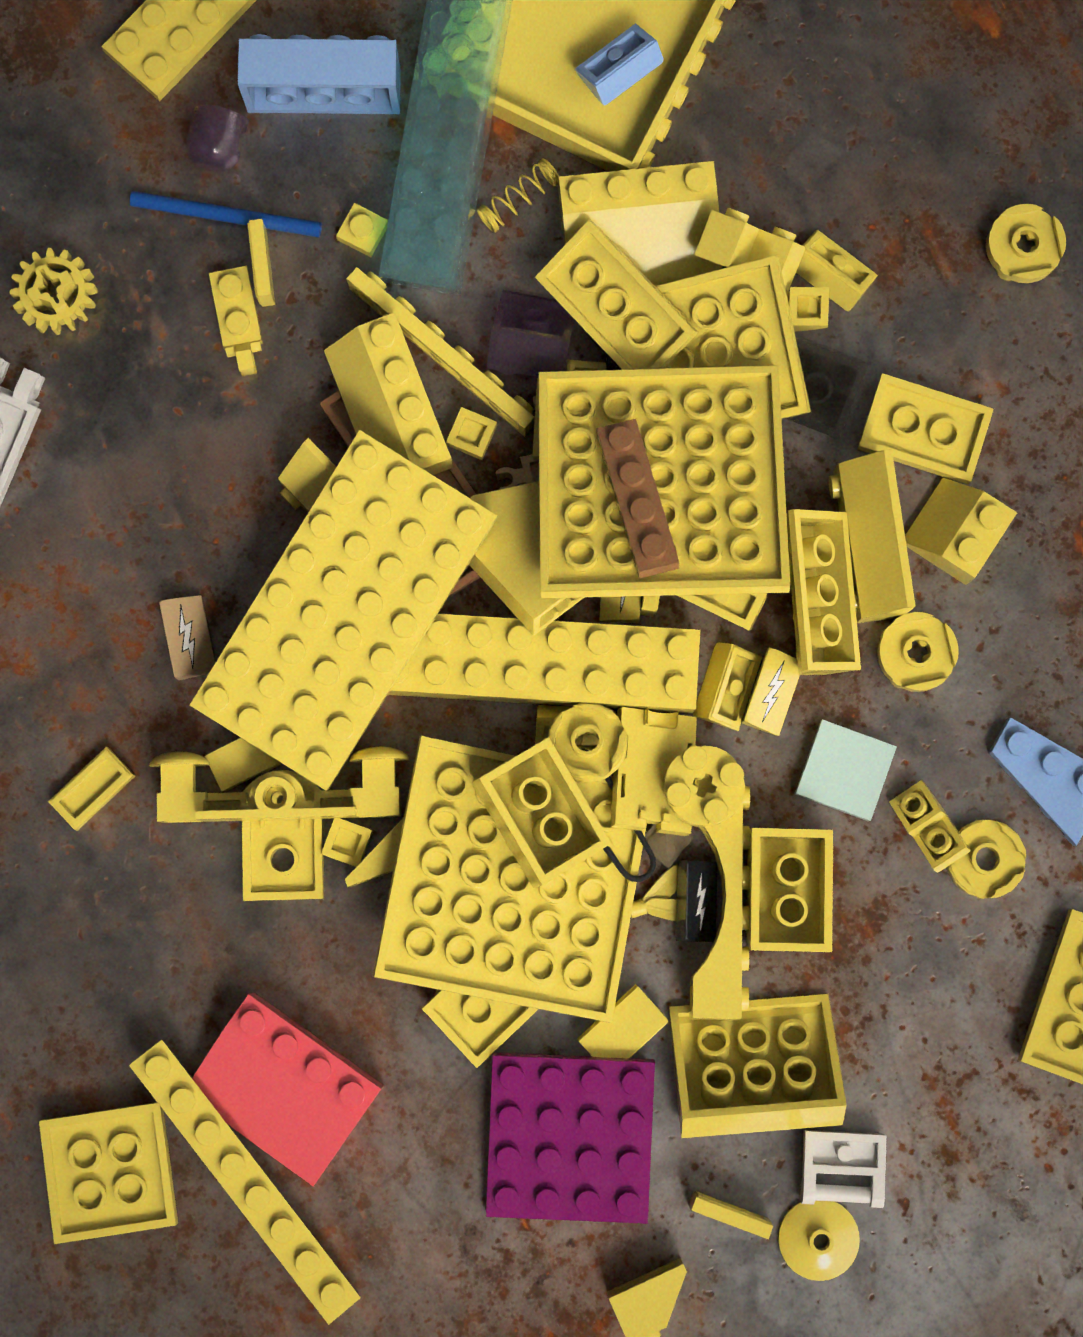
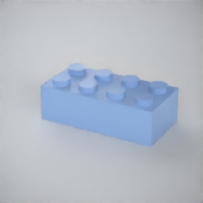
M262 34L252 35L249 39H239L238 86L247 112L400 114L401 68L396 40H389V38L379 35L370 36L366 40H351L343 35H333L327 39H311L305 35H292L288 39H272L270 36Z

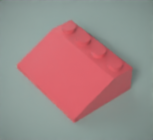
M255 992L247 995L192 1077L227 1125L312 1186L316 1184L384 1086Z

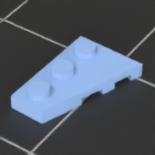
M1008 718L988 753L1020 788H1023L1037 803L1043 814L1056 824L1072 846H1077L1083 836V758L1013 718Z

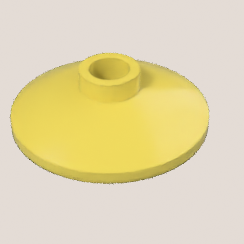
M815 1201L814 1205L797 1203L784 1216L778 1235L780 1252L787 1265L798 1275L816 1281L830 1280L844 1273L854 1262L860 1241L858 1227L852 1215L842 1205L833 1201ZM819 1234H825L828 1237L827 1245L821 1249L814 1246V1238Z

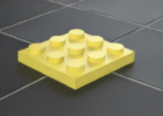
M157 1102L39 1121L54 1244L169 1227L178 1224L164 1110Z

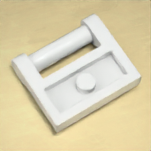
M804 1130L800 1190L801 1204L814 1205L815 1201L869 1203L871 1208H883L885 1200L887 1135L881 1133ZM816 1173L871 1176L870 1186L816 1184Z

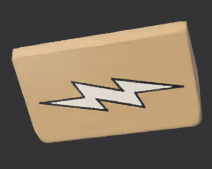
M202 596L159 601L174 677L178 680L209 674L216 662Z

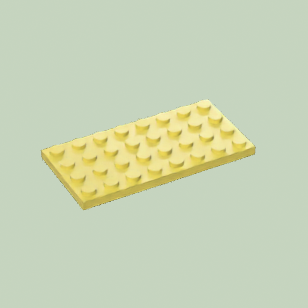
M359 430L193 698L190 706L322 789L329 790L498 516Z

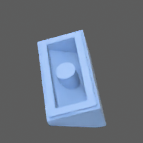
M635 23L575 68V71L598 101L603 105H607L662 64L663 56L657 40Z

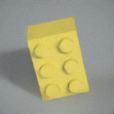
M549 737L472 782L477 794L533 888L543 886L612 844Z
M751 828L749 850H747L750 883L749 890H747L746 906H749L750 919L749 930H746V946L749 947V950L832 952L833 830Z

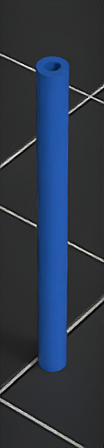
M132 191L130 195V206L246 226H248L249 220L263 219L266 229L318 238L321 236L322 222Z

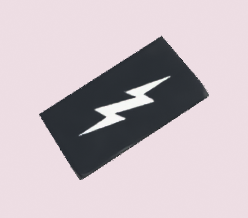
M678 861L676 941L714 942L716 937L717 862Z

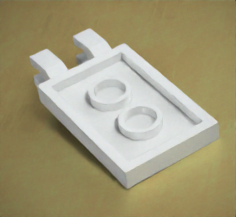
M0 358V384L3 382L10 365L9 362ZM26 368L23 369L14 391L0 386V506L41 412V409L38 408L40 402L35 401V399L39 396L45 378Z

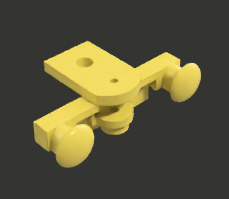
M385 746L368 747L355 752L349 761L362 763L363 788L321 790L316 784L297 772L276 770L259 776L243 792L207 793L196 792L195 768L209 766L210 764L206 758L191 752L161 754L153 758L149 763L150 767L161 768V793H157V822L242 821L243 901L324 899V855L321 854L324 847L323 819L401 817V789L396 787L395 762L408 761L409 757L399 749ZM281 796H283L282 802L279 803V802H278L279 798H280ZM287 848L294 855V864L289 870L281 872L273 866L272 858L277 850Z

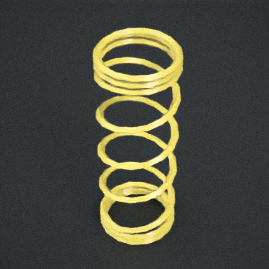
M541 158L538 164L533 165L532 170L535 181L527 175L522 174L519 176V185L522 192L511 185L505 187V194L509 204L501 197L492 196L491 203L495 214L486 205H481L477 208L480 218L492 232L496 233L499 230L496 220L504 226L496 210L494 198L502 201L518 216L508 195L507 189L509 187L518 192L529 205H532L523 188L521 177L530 180L544 195L546 194L536 176V166L540 168L542 174L552 186L558 185L559 175L548 160Z

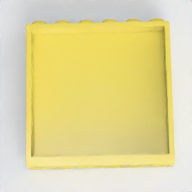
M465 0L428 70L430 85L608 172L649 168L655 157L651 150L656 140L663 142L671 127L672 120L668 119L673 107L680 109L688 94L689 87L685 86L690 74L697 76L705 61L706 54L702 53L707 41L714 43L721 30L723 21L719 20V17L724 8L731 10L736 0ZM636 23L657 40L663 56V62L610 103L603 105L578 76L575 68Z

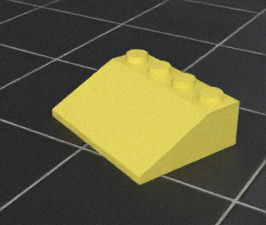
M714 161L559 177L558 196L564 245L590 220L596 224L654 286L723 269L721 265L694 255L711 210L719 212Z
M828 994L749 1000L748 1011H742V1019L740 1020L690 1019V1005L669 1007L681 1138L843 1125L847 1105Z

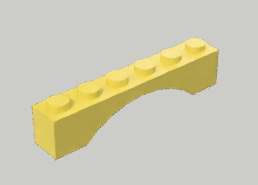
M704 776L702 780H694V785L698 787L697 795L700 797H704L707 792L714 794L716 787L711 785L712 779L710 777ZM745 786L742 803L732 817L720 824L703 828L698 827L714 853L721 876L723 900L720 924L714 943L701 966L690 978V1019L740 1020L742 1019V1011H748L749 988L742 987V971L749 970V947L742 946V930H749L750 919L749 906H742V890H749L750 883L749 866H743V850H749L750 828L749 826H743V810H749L750 807L749 786Z

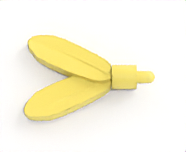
M678 864L667 869L648 889L642 899L633 901L631 919L648 913L652 916L676 921L677 900L669 898L677 891Z

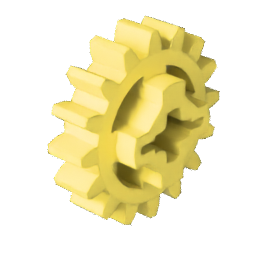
M48 248L45 258H41L36 251L33 252L32 258L34 262L29 265L21 261L19 264L24 273L22 275L13 274L11 277L19 285L18 288L10 290V295L14 299L19 300L13 305L14 309L18 314L25 313L22 319L28 326L36 322V328L41 333H44L48 326H51L53 332L56 335H60L61 326L65 324L71 331L76 330L74 320L79 318L86 322L88 318L83 312L84 309H94L96 306L94 301L89 298V295L98 293L96 286L93 283H89L94 278L90 269H83L85 263L79 256L71 261L72 256L68 250L64 249L60 256L57 257L53 249ZM58 268L64 269L66 271L58 273L52 271L51 269ZM49 280L54 286H57L56 291L59 303L51 297ZM77 295V298H76L75 302H74L73 305L71 306V304H72V302H73V299H74V296ZM48 309L56 312V314L48 315L41 312Z

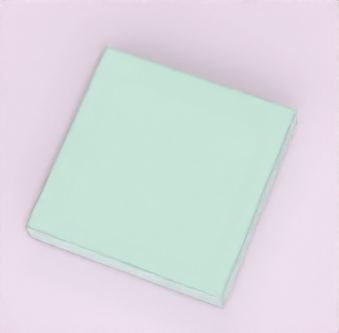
M822 719L820 720L799 779L795 795L869 822L872 819L897 746Z

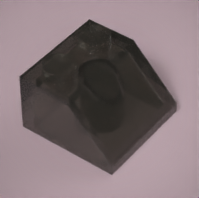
M796 336L811 412L785 419L840 439L871 363L802 336Z

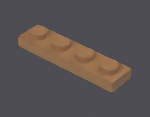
M636 419L596 428L597 438L639 579L679 569L677 552Z

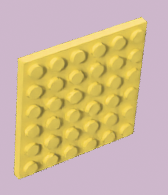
M779 365L539 372L541 598L789 593L790 571ZM632 419L637 421L679 559V569L640 579L599 445L596 429Z
M421 736L418 742L372 977L612 1023L637 882L626 879L602 849L543 886L533 888L472 785V782L516 756ZM622 778V782H621V796H622V789H623V778ZM605 779L592 783L576 782L612 843L608 845L629 874L638 876L643 845L634 830L610 827L612 790ZM646 828L643 829V830H641L642 833H643V835H644V837H645Z

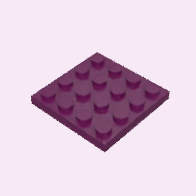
M493 1052L486 1217L648 1224L655 1060Z

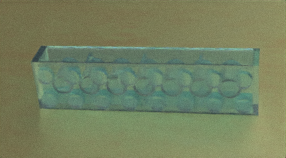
M513 0L426 1L378 276L385 283L461 295Z

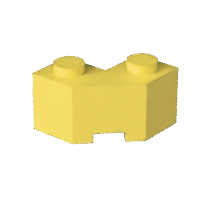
M727 208L725 215L711 210L694 255L726 268L776 255L779 257L785 289L789 291L806 248L794 242L796 234L778 227H774L772 233L766 232L748 224L749 215L731 208Z

